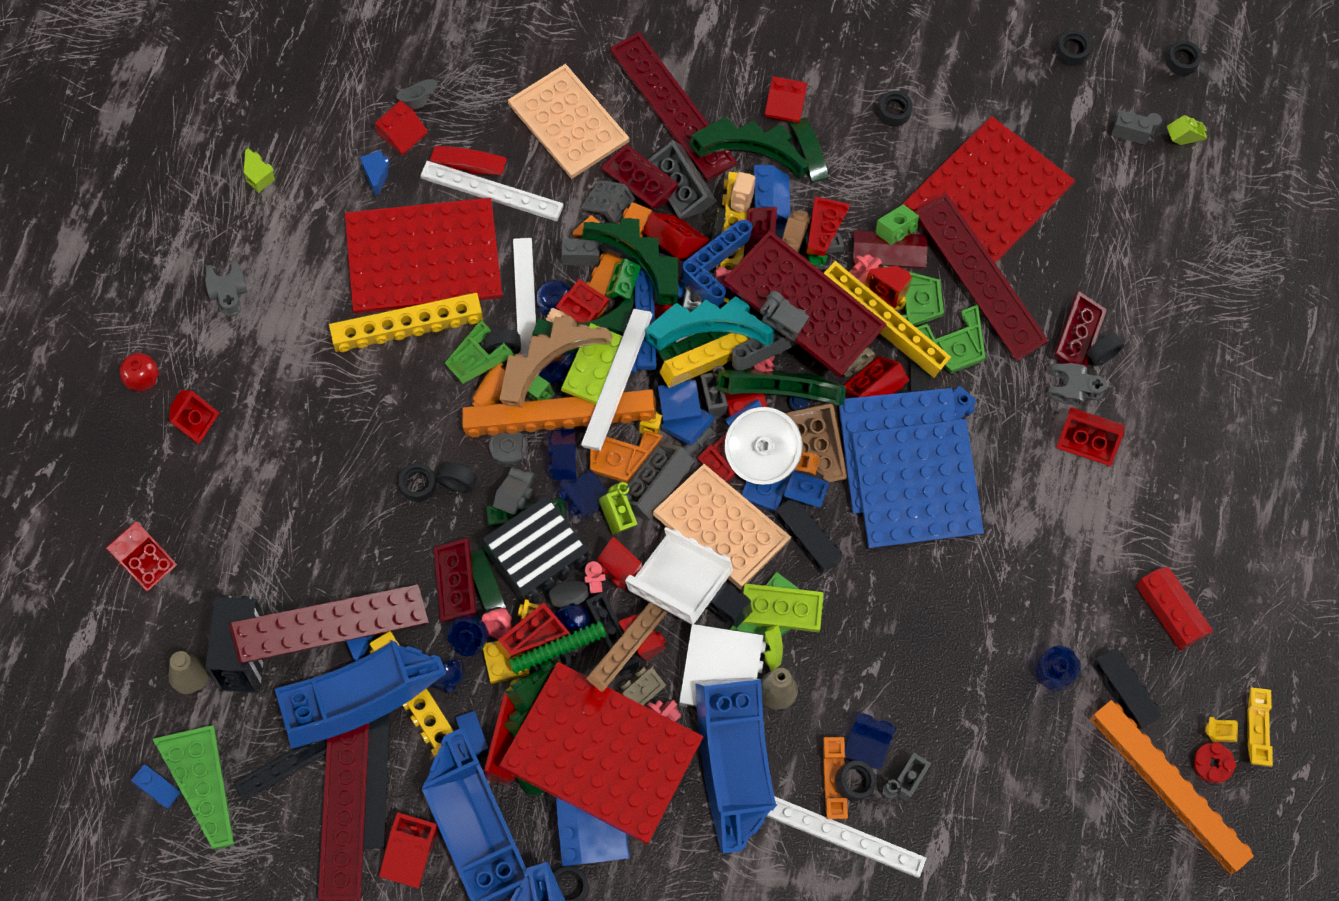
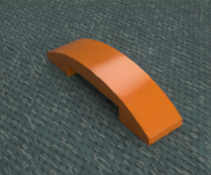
M824 737L823 740L824 790L827 819H848L847 798H843L835 786L837 770L844 765V737Z

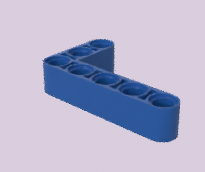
M739 220L683 263L682 281L704 301L708 300L710 303L717 305L718 308L723 305L726 289L709 271L749 241L752 224L748 220Z

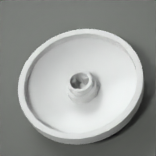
M768 407L753 408L742 413L731 424L725 439L726 457L731 468L744 480L762 485L773 484L788 477L797 467L802 454V437L795 422L785 413Z

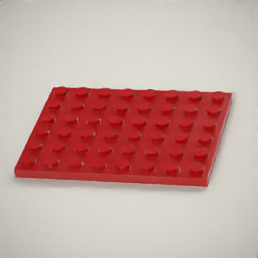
M991 116L902 205H905L915 213L947 193L996 264L1074 184L1075 180ZM918 219V226H920L923 230L927 232V230L924 228V226Z
M491 198L345 213L354 314L397 310L473 293L478 294L479 301L503 298Z
M558 662L501 761L499 768L648 845L703 736L608 687L601 692L586 679L587 676Z

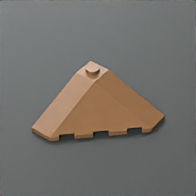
M826 404L785 413L795 422L800 431L802 452L814 453L820 457L817 472L824 476L823 479L828 482L848 479L836 405Z

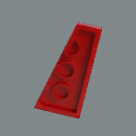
M815 196L806 253L819 256L826 255L849 210L850 204Z

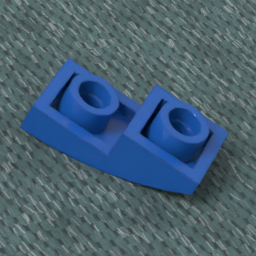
M475 711L456 717L459 729L464 728L475 755L489 751Z

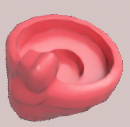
M505 608L492 610L482 616V624L485 631L495 639L499 640L512 629L511 615Z

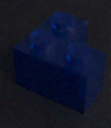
M575 429L552 430V436L548 437V455H552L553 461L549 462V473H553V480L576 479Z

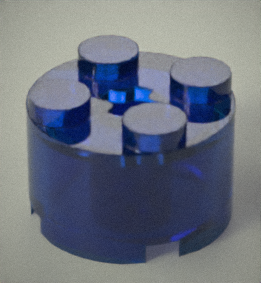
M1054 646L1048 649L1038 661L1036 667L1038 681L1046 688L1054 691L1066 690L1078 677L1081 663L1072 649L1066 646Z

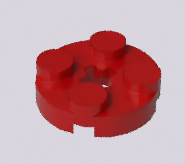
M1219 742L1203 745L1194 756V771L1201 780L1207 783L1221 784L1232 776L1236 768V762L1232 753ZM1210 759L1217 760L1219 767H1211Z

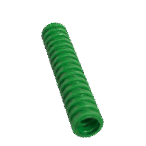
M597 621L595 625L592 623L590 627L585 626L586 629L580 628V631H574V634L568 633V636L565 637L564 635L562 639L557 638L555 642L552 640L550 644L545 643L543 647L540 645L538 649L528 650L526 654L523 652L521 656L516 655L514 659L511 657L509 662L513 672L518 675L520 671L530 670L531 666L536 667V664L541 665L543 661L553 660L555 656L558 658L560 654L565 655L567 651L570 653L572 649L577 650V647L582 648L584 644L594 643V640H600V637L606 638L602 622Z

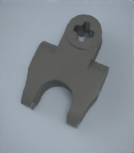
M237 259L231 260L232 269L226 276H217L212 265L206 266L205 281L209 299H219L222 311L228 317H234L240 313L241 305L238 294L247 293L246 282Z
M1073 363L1053 364L1050 368V374L1063 379L1066 386L1049 387L1047 397L1063 404L1078 406L1084 403V398L1091 400L1100 399L1107 387V382L1101 376L1087 374V367L1084 365Z

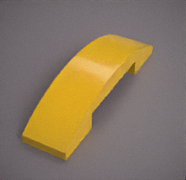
M1251 687L1247 714V739L1250 762L1253 765L1272 767V746H1270L1269 731L1271 690Z

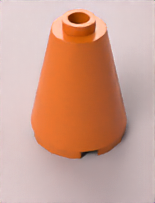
M502 363L488 370L472 397L474 400L472 405L474 407L495 405L501 402L500 394L506 367H503Z

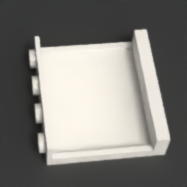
M665 527V538L635 577L629 575L625 582L629 591L694 625L732 573L731 560L724 554H717L709 546L704 547L698 544L695 539L683 536L678 530H671Z
M692 625L679 706L687 707L689 705L697 707L695 683L717 680L757 679V674L762 673L763 661H760V654L765 652L766 647L763 635Z

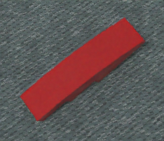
M435 146L430 162L449 165L450 168L456 170H468L470 174L502 175L507 161L506 157L491 153L447 146Z

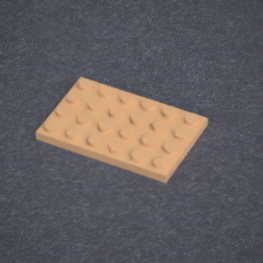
M566 64L508 99L509 106L571 179L629 142V137Z
M705 464L653 511V515L669 529H676L683 536L695 539L698 544L704 547L709 546L717 554H724L729 557L733 571L727 579L740 590L791 539L790 535Z

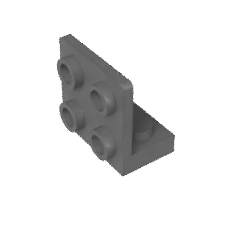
M599 180L581 208L586 211L603 213L610 223L618 224L621 218H623L624 210L626 207H630L635 197L626 184Z

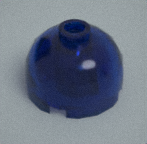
M560 280L547 281L541 285L536 299L541 313L547 316L552 308L559 310L556 308L557 304L566 292H570L571 288Z
M569 604L560 607L554 612V615L571 634H574V631H580V628L586 629L585 626H591L588 611L579 605Z
M474 615L458 618L450 625L448 630L449 644L451 643L454 647L453 650L462 656H473L479 653L486 646L489 639V631L486 624Z
M462 658L442 663L446 674L430 686L436 690L444 689V693L456 690L455 686L461 683L465 674Z

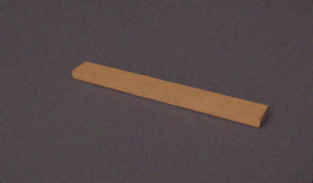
M650 602L586 679L603 692L668 611Z

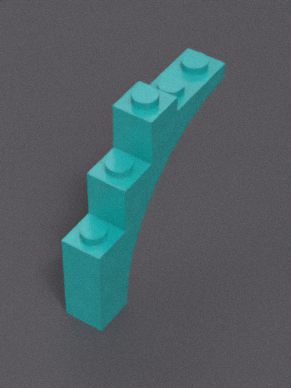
M735 296L721 309L708 300L702 302L692 312L676 303L649 325L645 332L646 342L661 351L672 342L683 337L704 332L741 334L769 346L773 343L774 330L769 325L758 320L756 316L749 314L750 306Z

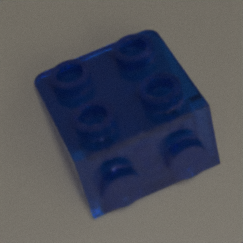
M578 351L566 353L560 362L557 360L551 361L538 375L548 383L565 381Z
M587 471L570 483L566 479L561 481L558 493L564 501L568 502L572 513L575 516L577 515L582 521L602 508L598 499L608 494V491L593 471Z
M857 714L845 748V758L865 762L870 767L880 770L896 727H893L892 723L882 720L880 722L874 720L869 714Z

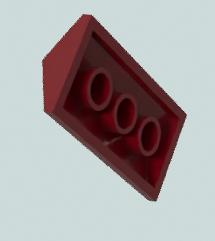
M627 144L601 167L602 170L616 181L626 184L630 192L652 209L666 203L678 187L677 182Z
M777 207L748 208L747 220L752 224V231L749 241L744 245L743 258L769 231L775 234Z
M854 230L852 265H855L854 258L857 255L863 257L869 254L874 258L881 259L882 263L879 266L926 269L927 237L920 234H908L901 241L890 245L879 237L876 232Z
M1080 291L1076 292L1055 351V356L1062 364L1073 363L1087 367L1090 359L1087 352L1096 342L1107 309Z
M465 538L434 547L440 622L465 620L477 613L470 539Z

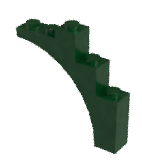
M724 117L692 134L689 144L700 158L723 150H744L759 153L780 162L799 179L805 176L809 167L807 161L790 144L792 136L781 124L764 133L754 120L736 129L735 125L727 117Z
M621 218L620 224L583 223L582 239L612 245L631 256L645 270L655 289L657 304L674 305L677 303L678 259L677 257L659 256L658 238L640 237L639 219Z
M635 288L631 298L625 299L615 310L596 320L576 323L577 327L578 325L589 327L590 323L623 336L632 315L633 307L635 308ZM538 318L532 336L538 337L541 334L550 338L554 322ZM580 347L569 350L562 355L573 359L575 352H578Z
M748 368L742 371L736 369L719 371L717 390L729 394L767 393L797 396L840 406L844 405L846 386L824 380L823 377L811 373L790 374L781 370L763 372Z
M547 661L543 663L538 672L531 674L525 679L517 678L510 683V687L505 691L516 709L504 723L513 739H515L558 662L561 663V661ZM516 777L527 795H540L543 790Z

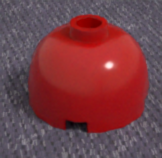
M134 353L123 360L119 373L121 381L127 389L143 392L156 384L159 369L156 362L150 356L144 353Z

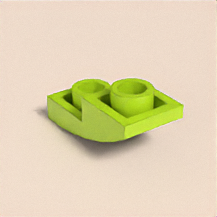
M779 625L771 626L765 631V641L770 648L764 652V658L770 671L780 666L782 661L783 644Z

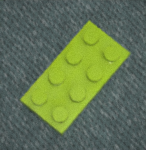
M590 323L589 328L597 329V327H599L592 323ZM610 331L613 336L612 344L581 346L561 391L597 405L623 336Z
M744 584L743 594L751 600L753 612L741 624L767 627L779 625V628L820 632L823 592Z

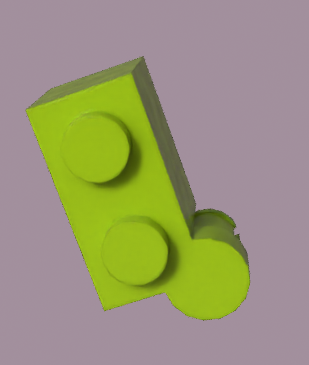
M625 482L611 486L608 489V494L598 499L612 535L638 525L627 496H624L629 491V487L626 488L628 484Z

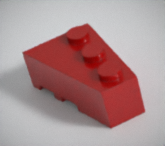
M542 603L502 636L495 645L509 660L511 657L514 658L523 652L527 653L528 650L532 651L533 648L537 649L540 645L544 646L545 643L550 644L552 640L555 642L557 638L562 639V636L565 635L566 637L570 632L547 605Z

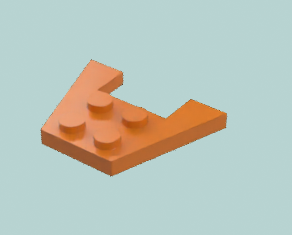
M645 430L639 447L606 437L601 451L590 449V472L628 483L661 442L663 435Z

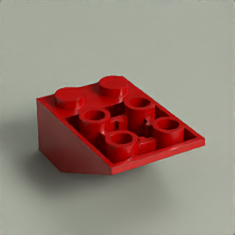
M137 521L131 523L104 547L146 591H149L177 565Z
M397 812L379 877L419 889L439 830L437 824Z

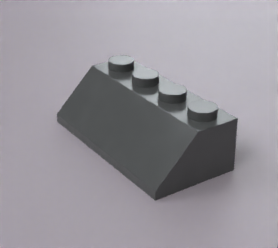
M672 140L648 159L649 162L678 183V187L669 198V202L680 219L702 213L717 202L681 144Z
M659 443L627 483L628 486L626 488L629 487V491L624 496H627L633 514L637 517L647 520L655 517L653 511L668 498L674 488L679 485L683 476L690 470L694 460L682 446Z

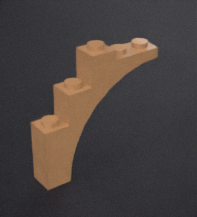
M802 210L794 211L790 214L782 239L796 252H799L811 221V216Z
M567 315L555 316L551 337L549 338V336L541 334L538 337L532 336L527 358L522 354L508 356L500 401L504 405L523 407L531 384L544 367L569 350L592 344H612L613 336L610 331L603 327H597V329L589 328L586 325H578L577 327L572 317Z

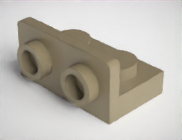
M641 666L634 672L635 676L620 684V689L617 692L644 706L666 684L652 667Z

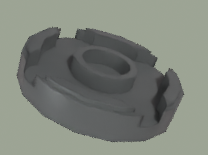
M520 432L515 434L500 433L491 436L489 441L490 454L494 460L501 464H515L526 455V438Z
M568 581L558 584L549 592L551 603L557 607H568L570 603L580 604L589 595L588 586L581 581Z

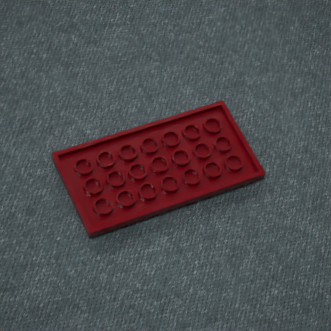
M769 231L722 282L760 314H762L760 309L767 301V296L773 290L779 292L792 306L802 309L809 318L795 339V342L840 378L887 325L772 231Z

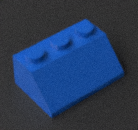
M754 165L753 176L756 179L753 208L777 207L776 223L785 224L790 216L789 175L773 165Z

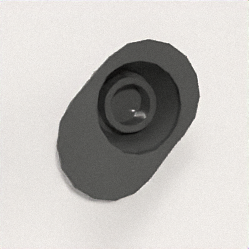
M434 79L423 80L399 91L396 96L398 100L403 101L409 108L416 110L426 105L429 94L437 88L438 84Z

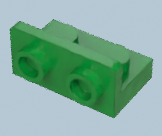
M626 258L616 263L605 296L609 299L617 296L627 300L630 299L641 266Z

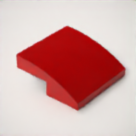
M578 279L570 292L565 293L556 308L577 322L584 323L595 320L610 300Z
M726 433L697 458L727 483L737 474L731 468L726 457Z

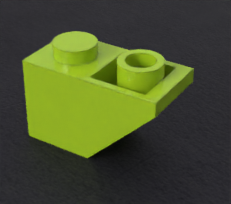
M1186 115L1167 125L1172 141L1180 145L1207 139L1205 125Z
M247 148L245 150L244 162L245 179L259 193L275 180L274 169L270 164H265L257 152L253 153Z

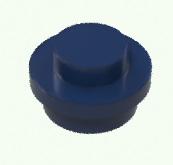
M791 396L789 405L794 411L806 409L808 407V399Z

